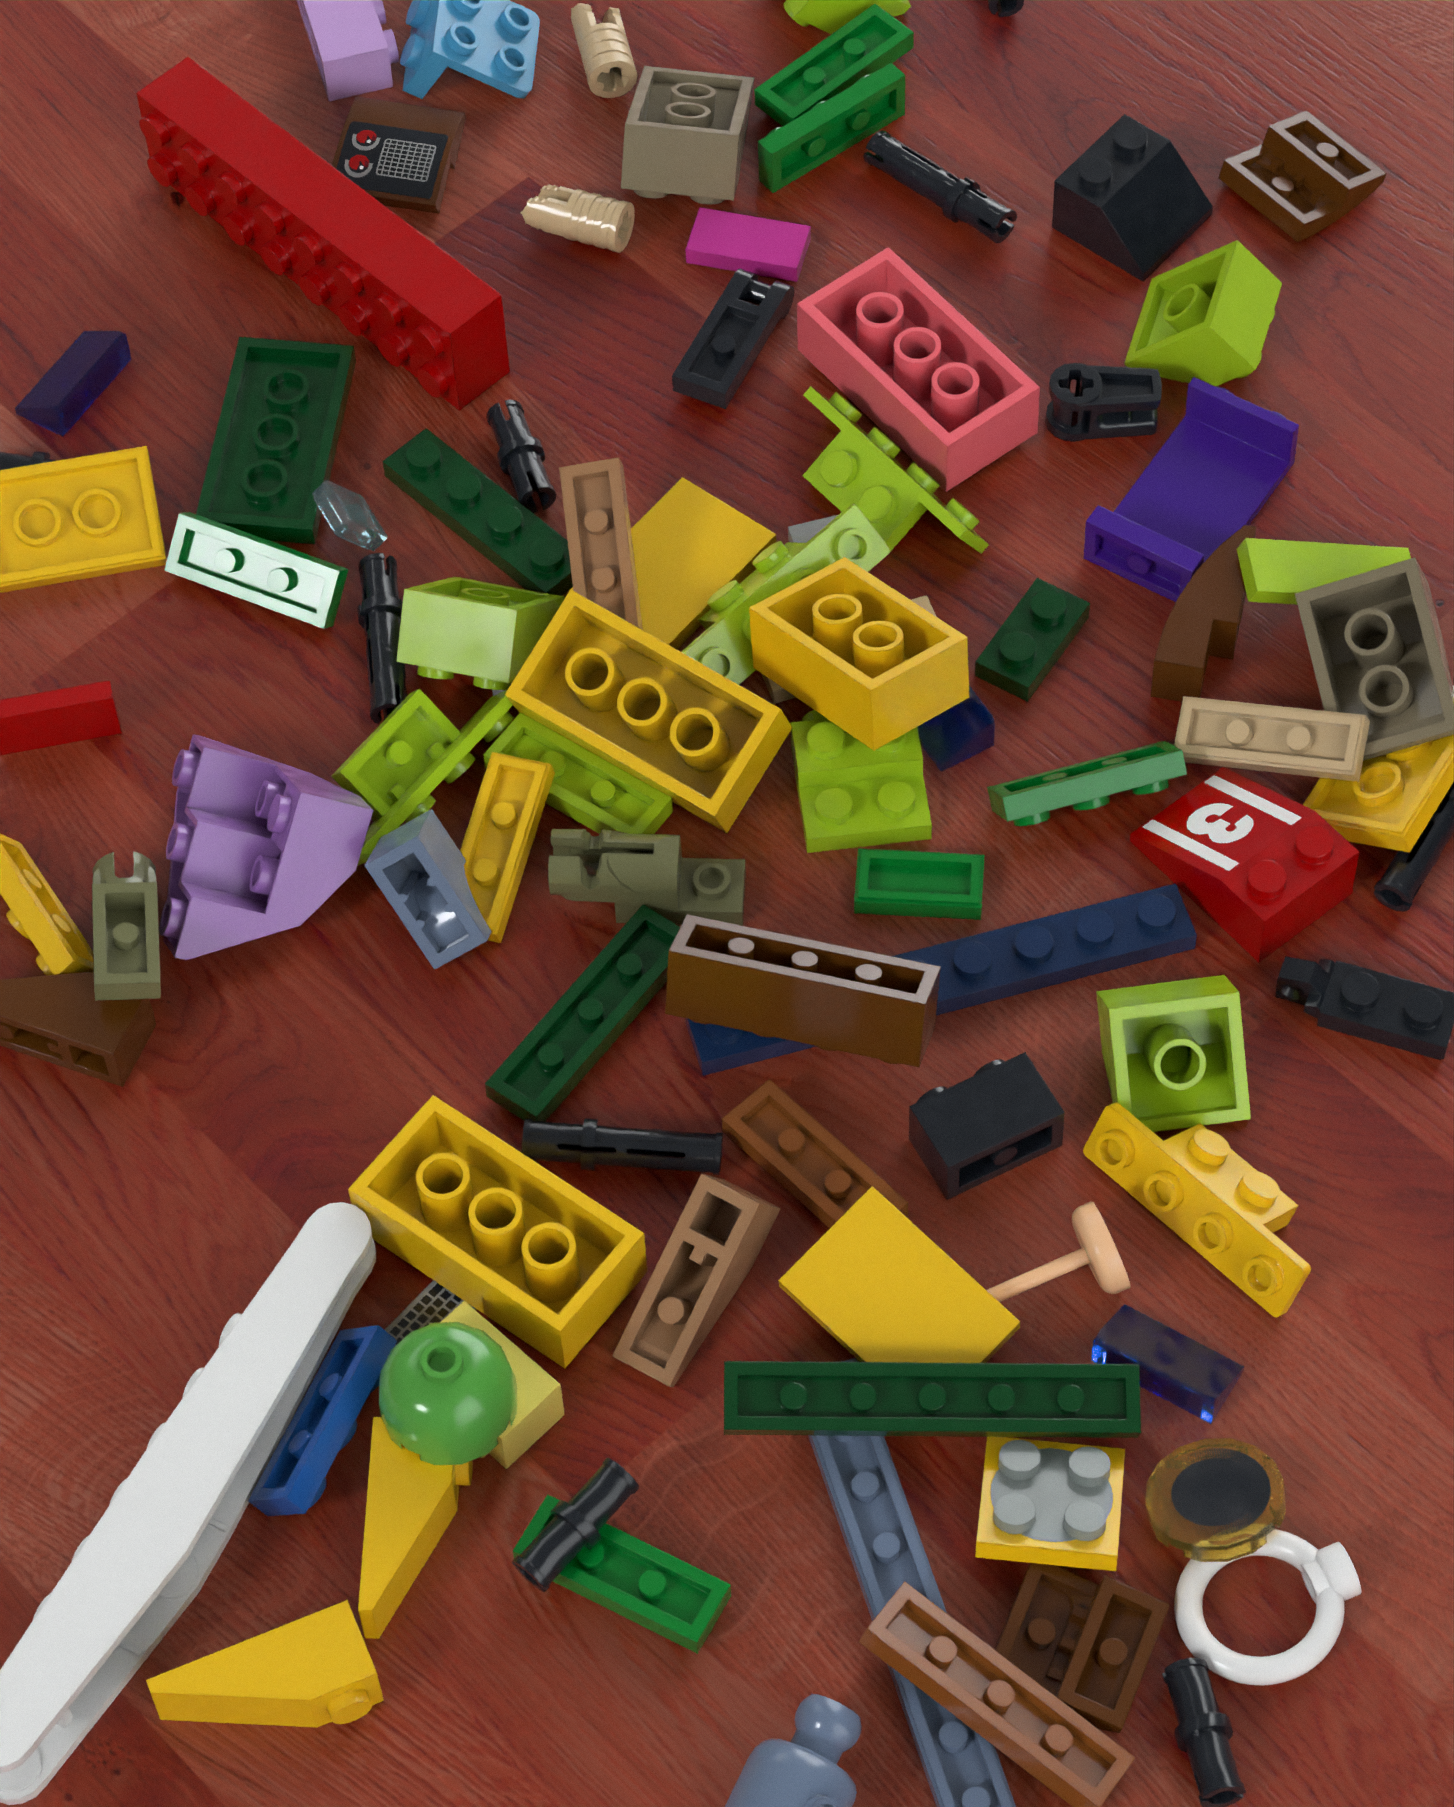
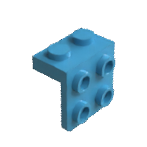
M510 0L412 1L406 16V24L411 26L410 37L403 48L400 58V64L405 66L402 91L423 99L447 67L520 99L525 98L532 90L540 19L534 11Z

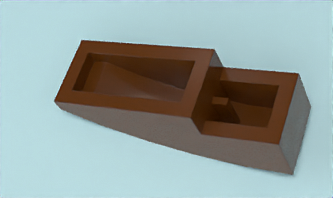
M1244 525L1224 541L1198 568L1178 597L1163 628L1154 658L1150 697L1181 702L1183 701V696L1201 698L1209 656L1226 659L1234 658L1246 597L1236 549L1245 538H1255V526Z

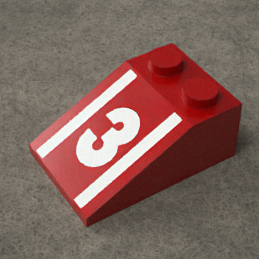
M1225 767L1219 769L1130 833L1129 840L1258 963L1352 894L1359 851L1316 811Z

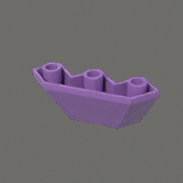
M193 734L189 750H180L172 774V784L178 787L174 824L166 846V859L170 860L168 896L161 914L159 926L160 935L164 936V942L173 956L189 960L301 926L356 871L373 809L359 795L312 773L203 736Z

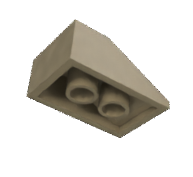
M644 66L625 122L621 189L634 190L637 195L645 198H662L668 194L691 196L693 201L701 204H719L724 200L734 201L741 171L754 88V77Z
M1415 557L1295 593L1324 711L1366 715L1370 721L1363 761L1454 735V690L1444 641L1428 581Z

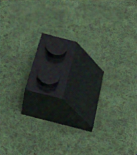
M1124 114L1054 181L1052 228L1137 279L1145 281L1212 215L1213 206L1172 142Z

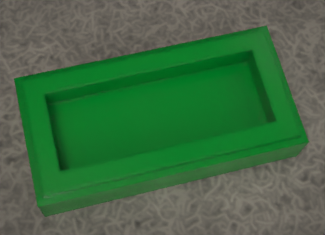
M858 848L854 913L981 920L985 855Z

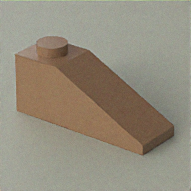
M701 1174L612 1356L661 1383L674 1387L751 1270L781 1208L725 1179Z

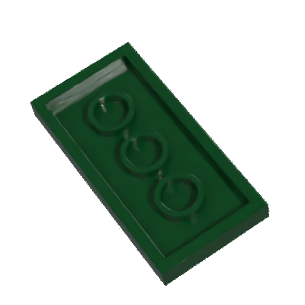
M239 337L196 511L197 515L269 541L315 544L356 364L354 346Z

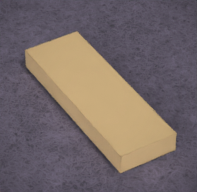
M1183 696L1174 746L1183 751L1185 763L1359 782L1370 721L1366 715Z

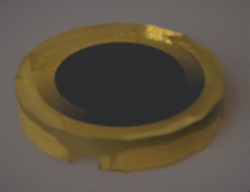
M1232 1438L1201 1439L1178 1447L1158 1462L1147 1481L1145 1504L1152 1529L1157 1539L1169 1548L1170 1543L1175 1548L1183 1550L1184 1557L1199 1562H1229L1256 1552L1267 1543L1266 1536L1274 1530L1276 1524L1279 1529L1285 1518L1286 1491L1284 1479L1275 1461L1255 1445Z

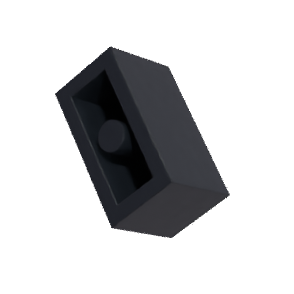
M1026 1052L1007 1061L1002 1059L991 1061L982 1066L973 1077L949 1088L945 1086L936 1087L923 1094L915 1104L909 1106V1140L948 1200L1062 1146L1065 1112Z

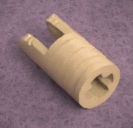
M578 3L571 8V21L590 90L595 95L603 98L622 96L633 88L638 75L619 8L609 7L604 13L602 23L596 24L591 5Z
M550 184L544 185L540 189L541 192L538 196L530 198L524 210L520 212L523 215L525 224H529L531 228L542 229L544 232L563 236L571 241H579L587 245L591 244L602 249L607 248L617 253L622 252L627 246L635 219V209L631 202L619 201L612 197H603L600 194L588 193L581 189L574 190Z

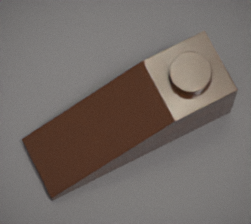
M92 972L0 980V1046L121 1087L124 1086L156 1027L150 999L95 1001L94 973Z

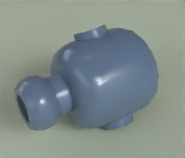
M811 1694L806 1697L796 1710L794 1718L796 1732L791 1742L772 1738L764 1740L757 1745L748 1757L725 1807H852L857 1794L856 1785L849 1774L840 1768L837 1763L842 1753L851 1749L857 1742L861 1734V1718L848 1707L825 1696Z

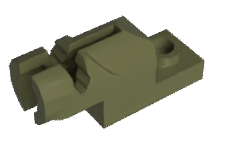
M552 829L551 846H553V856L549 855L548 864L549 891L551 895H561L567 900L614 902L616 923H627L642 905H645L676 925H682L688 914L743 926L746 880L745 859L682 858L680 835L628 834L601 829L599 836H591L585 829Z
M133 851L134 873L130 878H118L115 876L114 852L103 856L93 867L92 910L95 1001L161 998L156 867L151 859L138 852Z

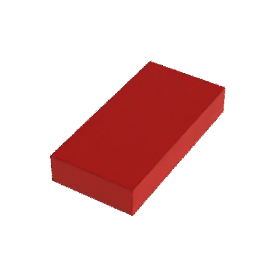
M107 680L0 700V756L122 734L111 682Z

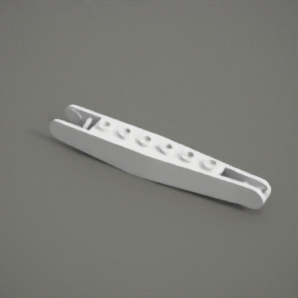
M338 1202L329 1203L317 1209L309 1217L243 1314L236 1313L229 1319L220 1336L219 1348L204 1368L197 1369L191 1376L185 1387L183 1399L168 1420L162 1423L153 1433L146 1451L128 1478L118 1486L112 1496L109 1507L91 1534L80 1543L71 1564L53 1591L43 1599L36 1610L32 1623L0 1669V1803L7 1805L23 1804L38 1796L200 1592L249 1504L248 1500L288 1428L348 1309L372 1272L376 1262V1248L372 1239L371 1223L365 1212L357 1206Z

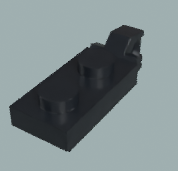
M1288 956L1284 958L1277 979L1275 997L1305 1005L1304 1012L1318 1019L1317 1026L1438 1060L1445 1058L1454 1028V992L1338 960L1335 963L1333 960L1320 959L1318 964L1314 961Z

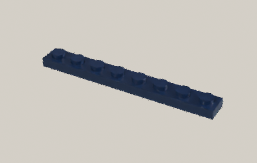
M1175 883L892 957L941 966L937 1016L1192 950L1196 946L1197 934ZM685 1018L703 1076L817 1047L777 1037H761L753 1032L715 1024H699Z

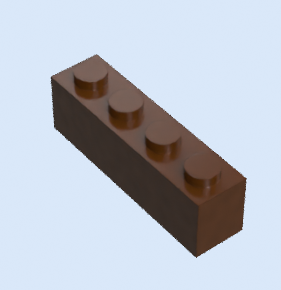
M687 914L668 953L665 1014L687 1018L699 1024H715L753 1032L761 1037H777L815 1045L823 1050H838L876 1058L889 1064H905L920 1067L935 1030L941 966Z

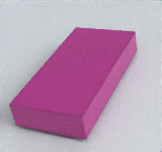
M699 207L685 249L686 263L731 271L743 269L760 276L797 282L811 240V226Z

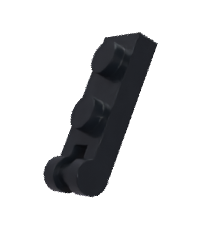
M738 269L672 375L673 391L726 409L778 321L787 316L794 299V287L779 281H775L770 285L758 281L757 274Z

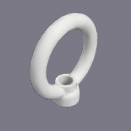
M1244 1528L1213 1539L1190 1559L1177 1584L1174 1598V1613L1178 1631L1185 1645L1195 1658H1202L1207 1662L1210 1671L1220 1677L1241 1684L1274 1685L1304 1675L1316 1667L1328 1655L1343 1625L1344 1601L1360 1595L1362 1590L1354 1565L1340 1542H1335L1318 1550L1306 1540L1286 1531L1272 1528ZM1249 1556H1269L1286 1561L1301 1572L1305 1586L1316 1603V1614L1311 1629L1298 1644L1276 1655L1263 1657L1248 1656L1225 1647L1212 1635L1203 1616L1204 1592L1211 1578L1222 1567L1235 1560Z

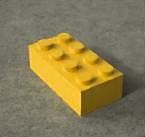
M571 589L505 693V696L519 713L525 714L672 797V802L725 833H728L792 729L791 724L779 707Z
M434 1095L431 1096L348 1189L351 1204L365 1212L371 1223L373 1240L563 1368L570 1364L648 1272L645 1237L642 1231Z

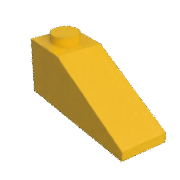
M373 1417L358 1604L365 1638L379 1639L458 1511L459 1485H471L473 1460L460 1465H433L421 1461L419 1454L409 1451L402 1444L401 1449L391 1440L381 1417Z
M348 1600L146 1680L160 1720L318 1728L330 1722L335 1724L353 1722L366 1715L371 1710L372 1705L384 1701L376 1669Z

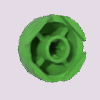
M460 1322L432 1323L410 1332L391 1349L380 1371L379 1408L381 1418L391 1440L401 1449L402 1444L409 1451L419 1454L421 1461L433 1465L464 1464L487 1455L498 1445L497 1438L506 1430L509 1422L512 1426L517 1415L516 1377L502 1347L483 1330Z

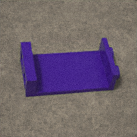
M1193 377L1188 384L1185 417L1114 512L1098 505L1086 520L1084 559L1176 602L1195 572L1210 555L1242 526L1250 525L1295 462L1299 424L1286 419L1278 412L1266 410L1239 398L1223 387H1215Z

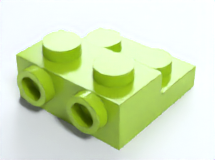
M815 710L808 712L802 718V721L791 722V752L807 853L932 839V823L923 777V755L918 727L873 751Z

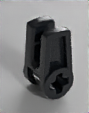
M1069 363L1056 368L1052 373L1049 382V394L1052 401L1047 406L1045 422L1047 429L1055 437L1064 441L1076 442L1084 439L1146 436L1156 433L1158 408L1162 396V382L1158 370ZM1073 379L1076 380L1075 393L1070 392L1071 380ZM1073 411L1078 413L1077 424L1074 426L1071 424Z

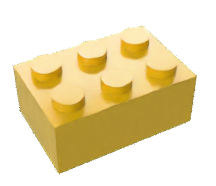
M845 557L749 607L753 668L873 751L969 698L967 636Z

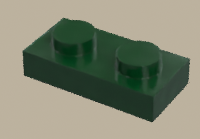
M1036 578L975 661V676L1028 702L1089 618L1090 602Z

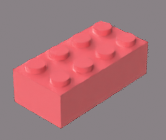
M889 247L797 303L798 350L913 461L934 478L946 492L1038 433L1040 387Z

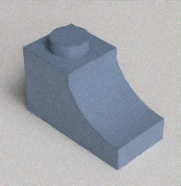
M431 809L379 838L364 866L435 970L486 942L492 931L484 920L469 888L464 868L466 860Z

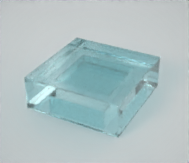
M325 480L312 493L315 503L337 537L375 551L388 538L362 495L328 480Z

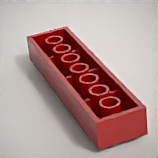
M186 57L136 93L141 114L139 126L146 138L149 153L147 165L153 177L162 186H171L186 197L191 207L199 215H209L223 226L235 243L240 246L246 244L262 257L272 272L279 276L284 274L295 282L313 304L317 306L323 304L336 314L350 333L355 336L362 335L377 346L383 357L395 367L401 365L418 378L422 387L435 398L441 396L460 411L510 372L502 295L191 58Z

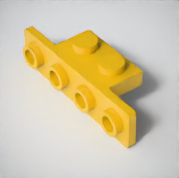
M1115 1102L1106 1106L1083 1148L1084 1155L1269 1314L1276 1318L1285 1314L1308 1277L1311 1267L1309 1263L1273 1233L1289 1224L1299 1205L1285 1195L1271 1177L1257 1171L1235 1153L1221 1135L1208 1130L1201 1123L1163 1141L1121 1104Z

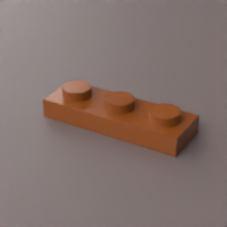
M770 1079L722 1118V1132L829 1228L872 1186L906 1217L908 1216V1201Z

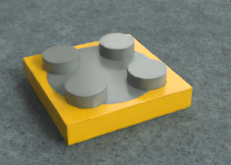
M987 1437L975 1557L1116 1571L1125 1449L1008 1437Z

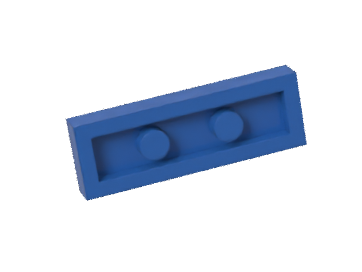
M379 1325L339 1331L248 1502L266 1516L305 1514L320 1499L327 1484L325 1477L338 1452L354 1436L357 1429L356 1418L369 1394L379 1386L380 1371L391 1349L397 1343L393 1336Z

